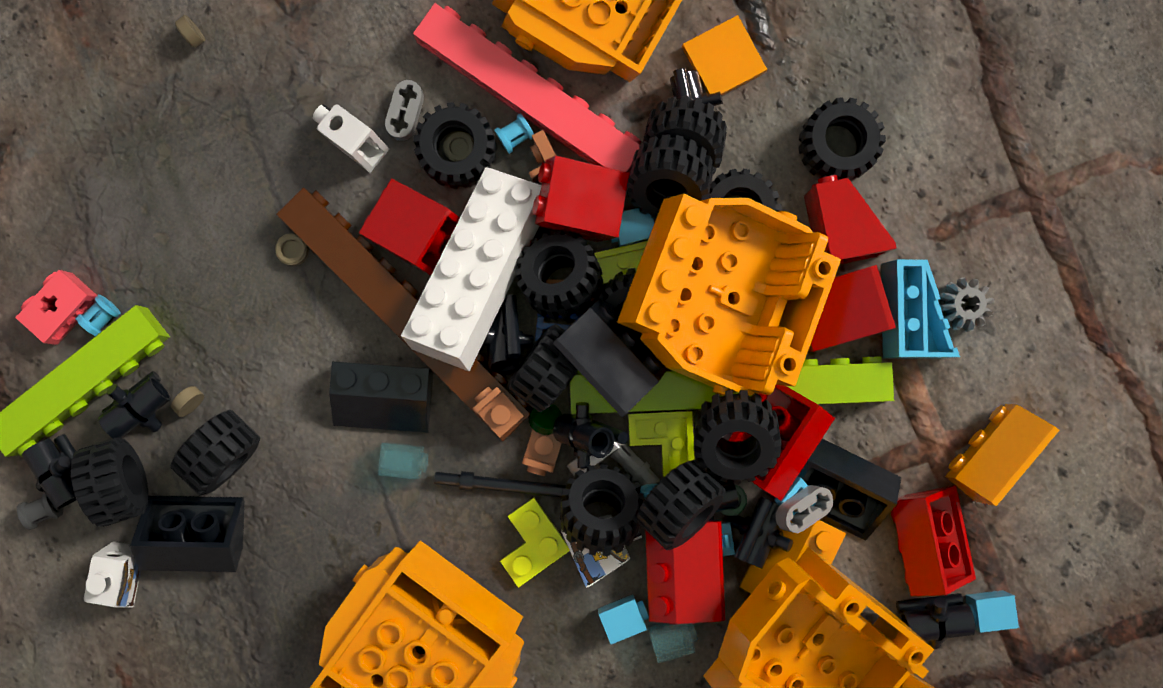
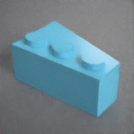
M897 259L881 264V281L896 326L894 329L882 332L883 359H943L960 357L957 347L954 348L948 331L950 328L948 319H944L938 299L941 298L928 260Z

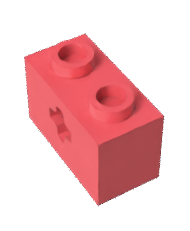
M58 270L44 280L43 288L35 296H31L22 304V311L15 318L43 343L58 345L78 323L75 318L79 314H84L96 302L95 297L97 295L73 273Z

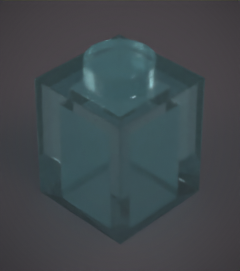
M384 442L381 444L378 475L419 479L421 478V472L426 473L429 455L424 453V446Z
M658 622L647 626L658 663L695 653L693 643L699 640L693 623L669 624Z

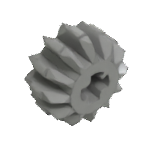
M959 278L956 284L953 282L946 284L948 293L943 292L939 294L940 300L945 302L944 305H940L941 310L947 313L944 319L947 318L948 322L953 321V330L957 331L963 327L966 332L973 331L975 325L983 327L986 324L984 317H990L993 314L986 307L988 304L994 303L993 298H985L989 287L984 286L978 289L979 280L972 279L968 283L966 278ZM962 300H968L970 304L966 306V308H969L968 310H963L961 304L965 302Z

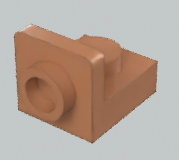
M544 130L532 135L535 145L530 146V149L538 164L541 162L545 163L547 159L555 156ZM540 167L529 172L533 183L538 181Z
M488 386L474 399L477 405L472 409L481 416L499 438L524 417L523 413L499 387L491 390Z
M532 429L522 464L528 465V472L545 476L547 471L553 473L561 443L555 439L553 434L542 435Z

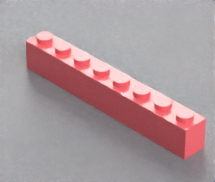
M434 3L413 33L416 42L518 114L521 113L525 119L541 130H544L548 135L590 164L627 173L630 172L636 150H639L641 143L639 138L628 131L623 134L614 127V121L602 113L598 116L588 109L590 107L589 104L576 95L571 98L563 92V86L550 77L545 80L537 74L538 70L534 65L524 59L520 62L512 57V51L501 42L497 41L494 44L486 39V33L475 24L468 26L460 21L461 16L449 6H445L443 9Z

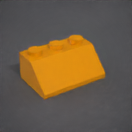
M1005 404L1004 406L1000 405L989 417L991 422L984 430L977 431L969 441L971 446L964 454L957 455L949 464L948 468L950 471L945 477L976 502L997 506L1060 431L1054 425L1017 404Z
M821 520L800 533H792L780 528L783 536L793 540L790 551L786 552L780 548L775 550L771 548L763 569L750 564L739 587L751 594L777 562L789 557L796 563L808 547L832 564L846 533Z

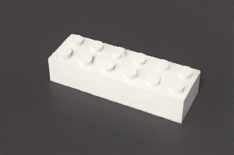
M485 167L401 334V337L412 350L470 371L516 276L515 270L519 269L516 264L517 259L523 257L521 251L525 246L530 247V241L533 240L540 226L535 224L536 215H533V204L536 196L540 195L541 185Z

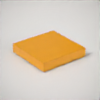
M738 15L682 44V49L694 71L699 72L701 84L708 95L719 91L721 95H724L759 77L768 70Z

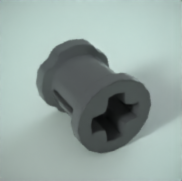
M45 493L35 501L18 504L17 515L22 525L26 529L32 530L37 528L40 522L49 518L56 519L63 515V508L56 510Z

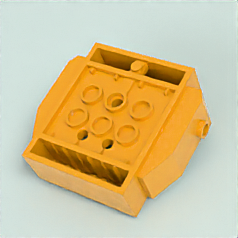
M493 0L492 5L507 14L501 27L516 38L515 42L528 51L535 49L567 70L603 75L612 71L630 83L641 74L682 0ZM616 4H622L625 7L624 14L616 11Z
M680 194L666 198L662 202L617 323L642 333L640 339L666 368L713 387L712 392L724 396L725 391L733 390V394H739L740 390H746L749 396L754 393L770 395L774 391L775 385L796 386L841 259L824 252L828 236L819 232H812L810 227L798 222V217L786 211L777 212L750 198H709L699 201L686 194ZM694 258L698 262L696 270L692 268ZM683 289L686 291V299L684 301L680 299ZM730 293L734 295V302L732 304L728 301Z
M421 540L409 553H406L399 547H395L390 553L379 557L370 567L364 564L352 581L356 583L325 626L319 665L324 669L310 688H512L518 679L514 674L520 663L521 649L524 645L523 639L515 634L523 616ZM415 647H422L425 650V654H419Z
M808 547L796 563L789 557L777 562L729 621L718 654L719 657L703 677L712 688H900L910 674H917L922 679L927 675L929 670L922 664L934 649L892 611ZM866 607H869L879 615L874 624H871L861 615Z

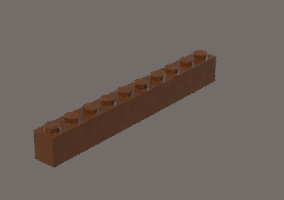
M303 187L276 215L410 348L401 337V334L419 301L415 297L419 292L406 279L401 283L393 275L396 269L384 257L378 260L371 253L374 247L361 234L356 238L348 230L352 225L339 212L334 216L326 208L330 203L317 190L311 193ZM412 350L474 413L475 411L472 408L477 405V402L474 400L475 397L488 386L491 390L499 387L523 413L524 417L500 438L502 441H505L531 414L527 409L530 405L515 394L513 395L505 387L508 381L500 373L490 372L482 364L486 359L480 353H478L470 371H466ZM476 414L489 427V425L481 418V416L479 414Z

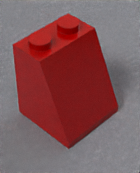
M556 155L547 159L545 163H542L538 175V181L542 185L540 195L536 196L533 204V215H536L535 224L553 230H563L566 234L571 231L576 233L577 237L582 236L584 239L593 242L618 238L629 173Z
M837 175L820 178L818 183L813 184L812 188L804 195L810 228L812 232H819L828 236L824 252L841 259L839 265L880 257L897 249L894 239L849 178L838 180Z
M391 178L387 187L382 191L372 212L365 219L359 234L431 276L460 217L447 207Z
M877 265L834 278L807 353L896 328Z

